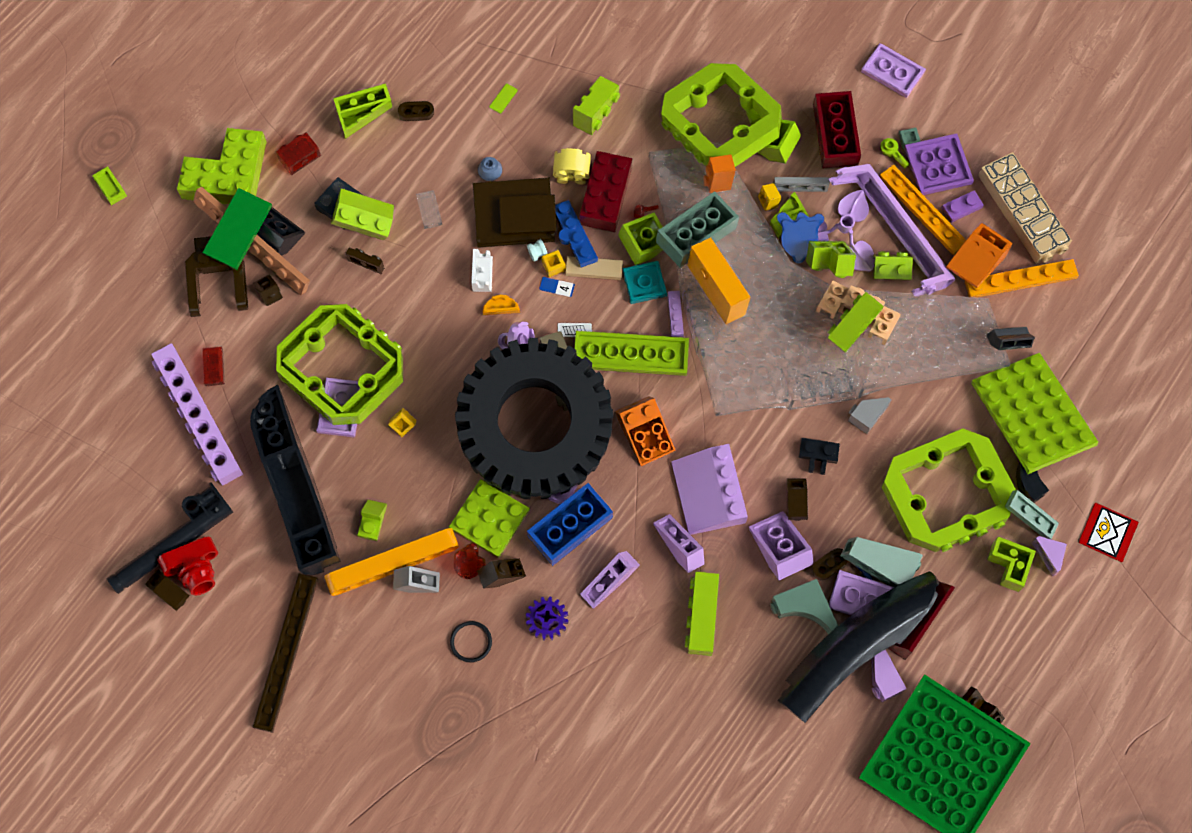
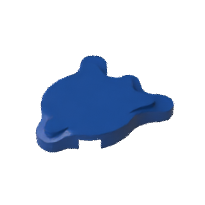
M785 212L778 213L777 220L782 226L781 243L783 248L792 256L795 263L804 262L807 257L809 241H818V229L824 222V216L821 213H817L809 217L803 212H799L797 218L792 220Z

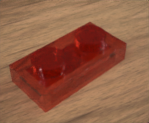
M222 346L203 348L205 386L225 384Z

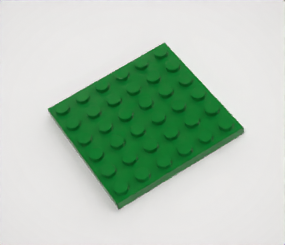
M924 674L858 778L941 833H976L1031 743Z

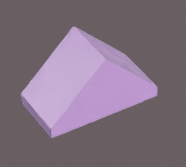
M1038 536L1034 539L1032 545L1053 577L1061 570L1067 544Z

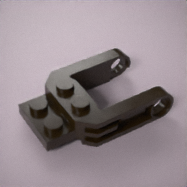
M211 236L194 238L195 252L185 261L188 307L191 317L201 316L199 304H201L199 274L225 272L233 269L203 254ZM242 260L238 269H233L235 299L238 311L248 310L245 262Z

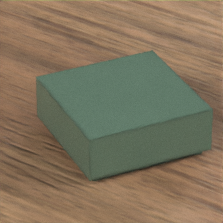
M917 128L898 132L903 150L905 145L921 142Z

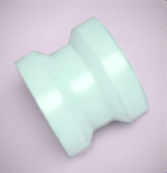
M541 239L537 240L535 244L530 243L527 245L533 262L547 254Z

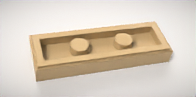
M567 256L566 276L621 280L623 260L598 259V262L581 268L576 257Z

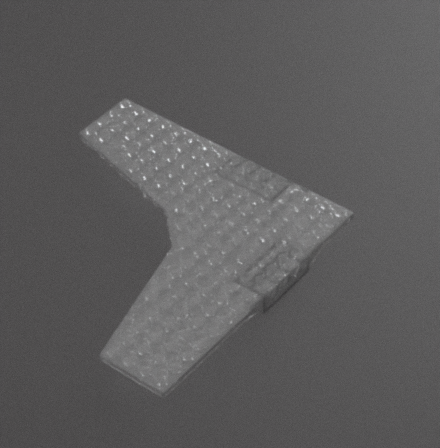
M720 142L712 143L716 148L721 146ZM684 147L649 152V160L667 225L711 194L709 193L708 186L705 187L703 180L704 175H706V166L703 163H699L691 152L686 151ZM737 170L735 171L731 190L716 192L739 216L737 228L715 244L751 297L745 316L725 324L687 264L681 268L676 264L679 289L696 355L698 354L705 373L716 416L765 408H787L788 410L859 399L864 395L886 388L998 370L1011 365L1006 350H997L991 346L986 335L993 329H999L989 298L932 294L915 297L913 293L863 290L872 296L879 297L885 302V307L900 313L901 316L885 346L881 344L883 339L875 335L871 338L868 337L871 328L867 327L849 350L844 353L828 339L829 334L827 333L834 324L838 326L842 321L840 319L842 313L837 312L834 319H831V314L822 309L820 313L816 312L820 301L830 285L790 262Z

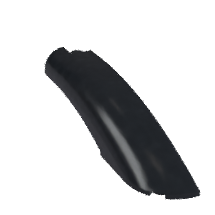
M276 385L267 390L258 399L259 402L251 413V430L261 462L281 512L298 569L302 574L316 575L323 573L324 568L341 561L332 529L301 441L280 387Z
M931 571L916 576L875 598L848 617L830 632L785 680L790 686L782 692L781 697L777 701L806 723L831 692L850 674L878 653L896 643L901 644L933 606L938 595L936 592V587L939 586L937 577Z

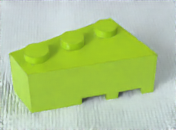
M602 76L590 87L588 96L584 95L581 98V101H583L581 105H575L573 108V126L590 135H593L595 130L598 131L600 129L604 116L607 117L609 115L612 104L616 103L620 97L619 85Z
M386 84L333 98L345 139L392 108Z
M867 292L862 296L859 294L853 301L854 306L850 311L847 309L841 315L840 319L842 321L838 326L834 324L827 332L829 334L828 339L844 353L849 350L884 307Z

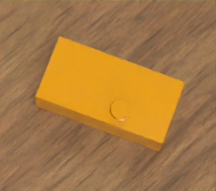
M710 237L691 246L687 266L724 323L728 324L745 316L751 297L712 238Z

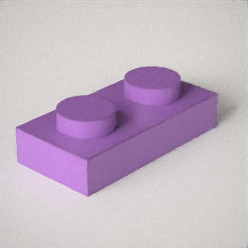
M974 190L944 204L942 210L950 223L982 209L984 205Z

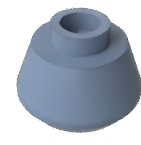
M486 157L478 165V174L486 181H494L501 176L502 165L495 158Z

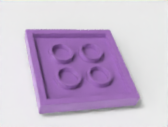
M958 134L905 145L904 150L917 188L923 195L973 184L974 180Z

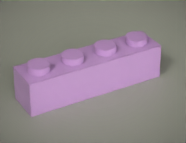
M668 291L671 337L683 338L680 291Z

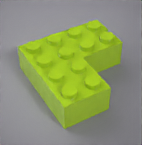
M227 128L220 160L184 156L181 168L182 175L179 177L177 187L181 199L194 200L196 190L200 187H203L222 204H230L238 188L256 196L267 143L264 133L262 131Z

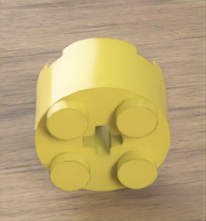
M572 148L561 149V153L556 151L554 153L553 176L561 184H566L568 181H575L576 184L580 185L586 184V180L589 179L591 155L586 152V155L582 154V150Z

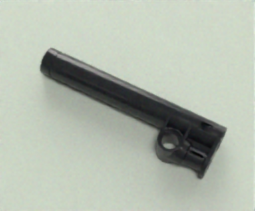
M212 482L209 483L210 487L203 492L196 493L194 496H188L183 500L182 508L190 520L120 568L114 575L112 574L106 578L117 594H120L125 588H128L158 567L157 559L159 556L193 542L234 513ZM191 504H197L194 510H188Z

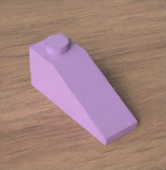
M670 514L654 522L655 528L669 550L688 573L704 565L703 547Z
M627 551L618 553L580 595L594 609L640 566L639 563Z
M884 650L871 658L872 691L877 699L880 698L881 702H884L903 693L906 687L887 651Z

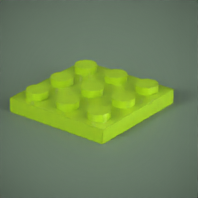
M480 479L449 528H452L455 533L499 558L530 511V508Z

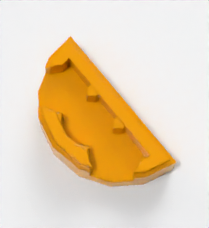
M500 294L493 296L483 306V315L520 313L518 303L508 295Z

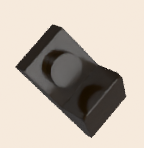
M270 274L253 283L266 306L283 298L277 283Z

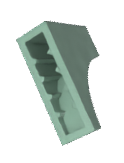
M817 579L777 594L771 600V609L774 614L778 615L779 619L788 616L805 617L819 624L828 634L838 626Z

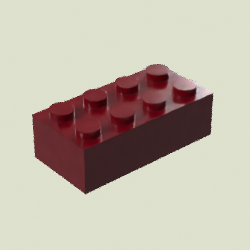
M852 92L815 94L813 109L822 169L858 166L861 159V149Z
M601 151L596 152L580 212L581 225L616 232L632 171L633 158Z

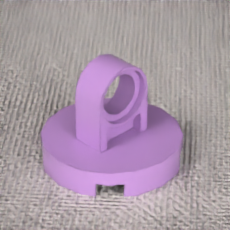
M515 322L510 327L509 332L499 335L498 345L501 349L508 348L504 341L506 336H508L507 344L513 340H518V344L528 343V338H535L533 329L527 326V322Z

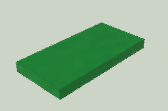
M238 188L206 245L203 254L237 270L273 205Z

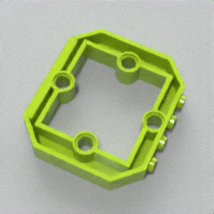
M710 63L665 93L661 111V124L666 131L669 130L675 140L680 141L686 151L691 152L696 160L705 166L708 165L710 157L730 154L732 155L735 167L779 138L782 119L781 105L736 64ZM727 84L740 96L741 107L745 110L754 109L762 119L750 127L747 125L736 126L733 129V138L716 148L700 132L699 126L696 123H690L681 113L691 106L694 108L704 107L708 102L707 95Z
M347 304L320 305L277 346L276 371L279 379L331 424H361L403 383L402 348L397 342L390 341L384 331H378L371 320L368 318L365 320L355 307L351 308ZM338 323L358 338L364 349H371L386 362L375 375L366 373L360 376L358 379L360 390L342 407L325 393V388L320 378L316 376L307 378L293 366L308 351L320 352L325 347L324 336ZM368 335L372 336L369 339H365V337ZM318 338L317 341L311 342L312 339ZM372 384L370 388H365V385ZM318 387L317 390L311 391V388Z
M963 428L893 457L882 484V489L908 541L933 552L940 550L942 552L948 551L953 548L952 545L958 542L962 545L970 541L972 536L981 537L987 534V530L991 528L997 530L1005 526V522L1011 514V511L1005 505L1012 491L1016 490L990 439ZM966 448L977 468V472L973 476L974 484L980 489H988L996 506L976 515H964L959 522L932 533L922 515L927 505L925 498L918 494L912 495L902 474L921 466L930 470L936 469L945 456ZM928 455H934L937 460H931ZM980 474L987 475L989 480L982 479ZM911 503L918 504L920 509H913ZM964 523H969L972 529H966Z

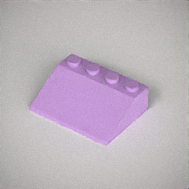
M729 444L711 447L671 461L690 535L746 523L748 516Z

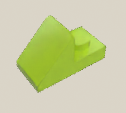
M367 500L361 510L362 520L357 535L359 538L373 541L378 540L387 507L386 503Z

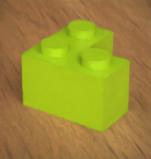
M809 241L806 263L811 269L815 271L830 269L838 278L853 276L856 254L845 241Z
M997 537L992 544L987 560L1006 567L1000 585L1019 592L1025 585L1036 551Z

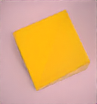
M771 183L761 187L758 199L764 210L768 211L778 207L781 195L775 184Z
M559 250L541 256L542 264L548 277L566 271V265Z
M402 408L389 420L388 425L403 437L416 425V419L407 410Z

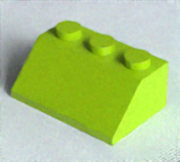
M341 188L331 224L385 240L389 236L393 221L394 205Z

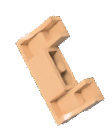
M832 281L816 312L820 313L822 309L830 313V318L834 319L837 312L843 314L847 309L850 311L854 306L853 301L859 294L862 296L865 292L861 288L852 285L850 288H847ZM872 296L883 306L885 305V302L882 301L879 297ZM884 306L882 311L868 326L871 328L868 337L871 338L875 335L883 339L881 344L885 346L901 314Z

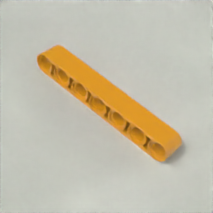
M447 528L330 572L324 578L330 595L336 596L394 574L396 569L407 566L413 567L453 552L459 548L453 529Z

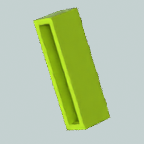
M695 572V576L690 579V589H693V597L689 596L688 608L692 609L691 616H687L686 628H690V635L685 637V647L688 648V654L712 656L719 574Z

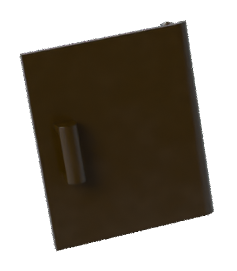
M550 177L473 183L477 248L535 244L540 239L543 243L555 242L554 232L501 235L499 197L551 195Z

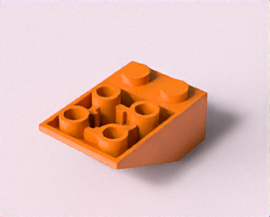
M981 223L968 237L946 268L975 288H978L1006 258L1013 243Z
M648 396L615 411L620 426L640 466L676 451L655 398Z

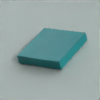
M659 261L622 268L631 304L667 297Z

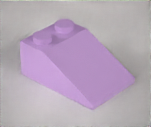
M783 511L749 526V530L769 568L778 580L813 565L811 547L793 523L788 520Z

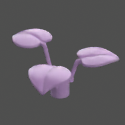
M864 190L852 192L840 201L838 213L842 217L839 223L835 224L830 230H827V224L824 221L818 229V241H829L827 234L836 229H839L842 233H849L850 248L856 254L854 270L872 271L874 267V253L871 246L864 241H858L855 245L853 244L852 228L855 222L863 221L869 212Z

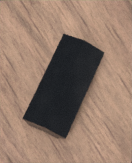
M1027 327L993 329L986 334L990 345L997 350L1032 348L1035 339L1029 333Z

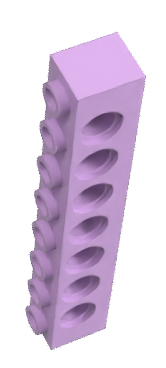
M171 343L152 353L154 358L152 364L156 371H161L163 376L160 379L165 387L169 386L171 391L168 394L173 403L177 401L179 407L176 409L181 418H186L187 423H185L187 430L190 434L194 433L196 437L193 439L198 450L202 448L205 453L202 455V458L207 466L211 465L213 468L210 473L215 482L219 480L223 486L242 476L243 473L173 344ZM169 366H174L172 370L166 371ZM183 381L180 386H175L176 382ZM185 397H191L189 401L183 402ZM199 412L197 417H191L193 413ZM202 428H208L205 433H200ZM216 443L215 448L208 449L210 444ZM220 459H225L222 465H217Z

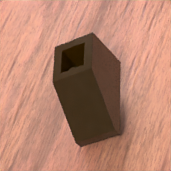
M520 558L494 560L477 570L483 589L500 587L526 577Z

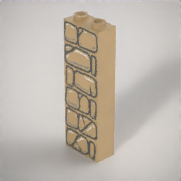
M1013 152L981 168L978 177L1036 264L1041 261L1045 263L1052 259L1053 255L1057 253L1061 255L1069 249L1068 247L1072 242L1071 238Z

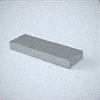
M774 177L773 183L780 192H827L830 185L828 180L830 177Z

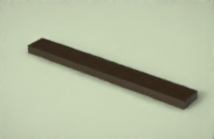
M298 574L253 724L254 729L274 732L319 580L317 577Z

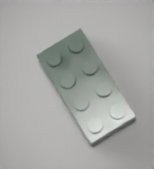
M714 191L658 230L656 243L681 268L688 263L691 246L710 237L714 243L718 242L737 228L739 216Z

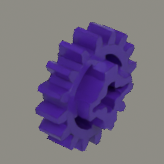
M550 596L548 601H545L544 597H541L540 603L534 600L535 606L528 607L531 613H526V618L530 619L526 621V625L531 626L529 632L535 631L536 638L542 635L543 641H545L546 636H549L551 640H553V635L555 634L560 637V630L566 631V627L563 624L569 623V620L564 618L568 616V611L563 612L565 605L559 606V599L552 602V597ZM545 607L542 611L538 612L540 608ZM553 608L559 612L560 616L553 612ZM546 615H550L548 622H544ZM534 621L540 623L542 630L535 625ZM554 625L557 626L555 629L549 631V629Z

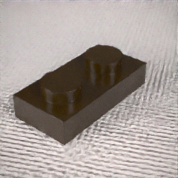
M348 248L346 256L349 262L382 274L385 268L381 258L376 255H367L358 248Z

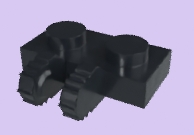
M801 438L799 458L809 460L808 473H813L815 461H821V475H825L827 462L837 464L840 443Z

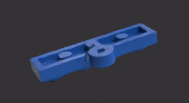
M567 200L556 204V219L562 229L559 232V241L564 245L570 244L581 268L598 262V257L570 201Z

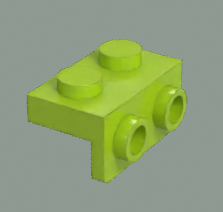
M878 251V254H873L874 279L912 280L913 257L908 255V252H897V255H889V252Z

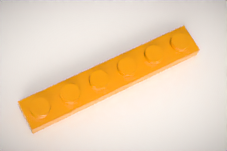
M894 164L881 173L879 177L884 184L952 255H955L966 239Z
M1074 259L992 274L978 288H975L966 281L965 285L969 299L1073 280L1077 279L1079 275Z

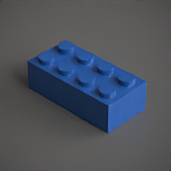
M587 483L527 530V536L547 561L554 566L613 518V511L591 485Z

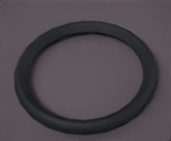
M464 622L458 625L451 634V650L458 659L464 662L480 661L491 650V633L480 622ZM464 626H478L487 634V648L479 657L465 658L455 649V636Z

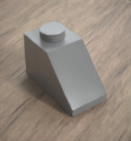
M887 397L862 400L858 406L855 404L849 411L851 416L848 421L868 434L888 408L892 399Z
M412 566L394 570L393 589L408 593L439 592L440 573Z

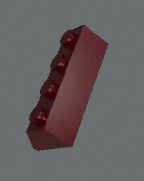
M939 581V586L936 587L938 595L931 609L901 644L896 643L888 649L906 660L955 587Z

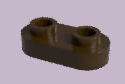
M428 101L404 102L399 105L398 114L403 121L430 120L434 116V106Z
M833 549L817 560L812 567L814 577L819 580H826L844 568L848 560L841 557L843 549ZM839 557L841 562H836L834 558ZM824 568L825 573H820L818 569Z

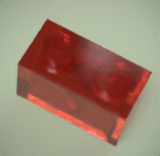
M307 132L296 136L293 141L281 146L276 151L279 161L291 176L321 156L319 147Z

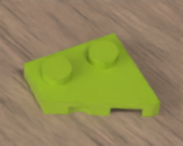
M795 192L791 194L788 201L783 204L778 212H785L792 220L797 218L799 212L809 216ZM777 213L771 219L770 225L779 239L782 234V226L777 220Z

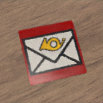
M1095 503L1079 543L1123 562L1139 522Z

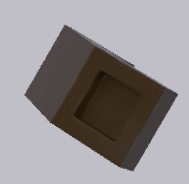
M787 478L788 520H808L806 478Z
M159 569L145 583L149 589L176 611L185 604L190 596L171 579L164 576L163 572Z
M971 686L963 695L962 699L997 722L1002 723L1005 719L999 709L986 702L976 688Z

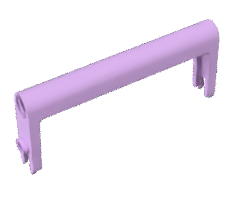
M870 164L843 167L836 171L839 174L837 177L828 179L832 185L857 183L864 190L866 196L928 278L920 282L922 284L920 288L911 291L915 297L924 294L930 295L935 291L945 289L955 281L953 274L946 268L944 262Z

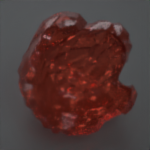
M475 543L467 544L455 552L454 569L461 578L467 580L478 575L477 570L481 566L486 565L485 559L478 556L479 546Z

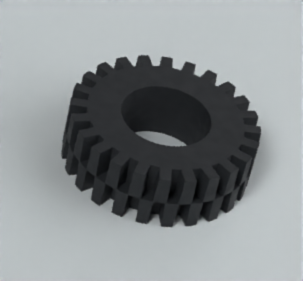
M528 338V343L518 344V340L508 342V348L500 351L499 347H496L490 351V357L485 361L482 358L477 361L475 371L471 375L467 374L463 381L464 388L458 394L457 412H455L459 442L464 456L470 462L475 473H479L490 486L494 485L500 488L501 492L507 495H511V493L520 495L522 499H530L531 496H541V499H547L552 494L559 492L564 494L570 491V488L576 484H582L587 476L597 469L600 460L605 455L612 432L613 421L609 389L606 390L603 385L604 378L601 373H596L592 369V362L586 356L583 359L578 357L576 349L571 346L563 349L558 347V341L551 339L548 340V344L538 343V338ZM525 388H544L555 393L565 402L570 413L571 425L566 436L556 446L541 452L520 450L510 444L499 429L498 417L503 404L511 395Z

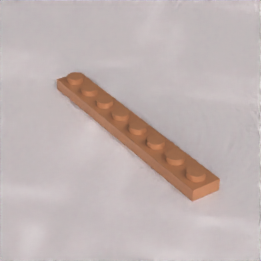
M203 187L196 190L193 202L219 224L227 208ZM256 235L248 249L251 254L261 260L266 267H269L298 294L302 296L306 293L310 280Z

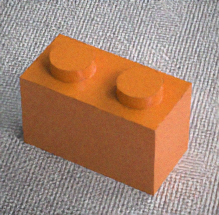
M731 154L709 158V163L706 165V175L703 177L705 187L708 186L709 193L731 190L736 171Z

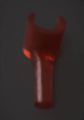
M639 204L635 207L634 217L641 218L644 216V212L657 210L659 206L644 207Z

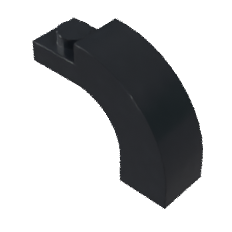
M1019 462L1016 471L1018 489L1035 503L1044 497L1049 489L1040 479L1038 470L1028 474L1021 462Z

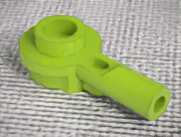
M891 138L884 139L880 145L882 153L888 157H893L906 169L910 164L897 151L899 148L897 141Z

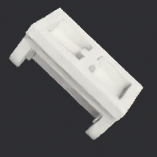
M473 249V292H492L493 256H491L488 250H486L485 254H481L478 249Z

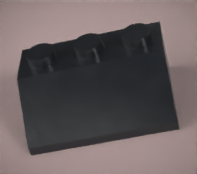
M271 207L257 235L282 256L293 248L304 236L305 231Z

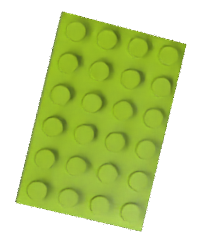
M1040 353L972 380V386L1028 474L1098 445L1099 441Z

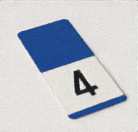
M543 277L539 289L572 297L575 284Z

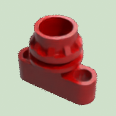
M203 537L162 554L157 559L164 576L170 577L178 574V578L184 588L189 589L190 593L194 596L202 595L215 586L213 579L215 572L212 569L210 560L217 557L219 552L211 537Z

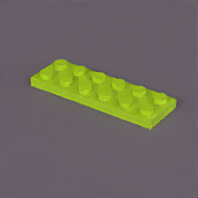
M576 331L575 349L577 356L581 359L586 356L592 362L593 370L687 376L689 338Z

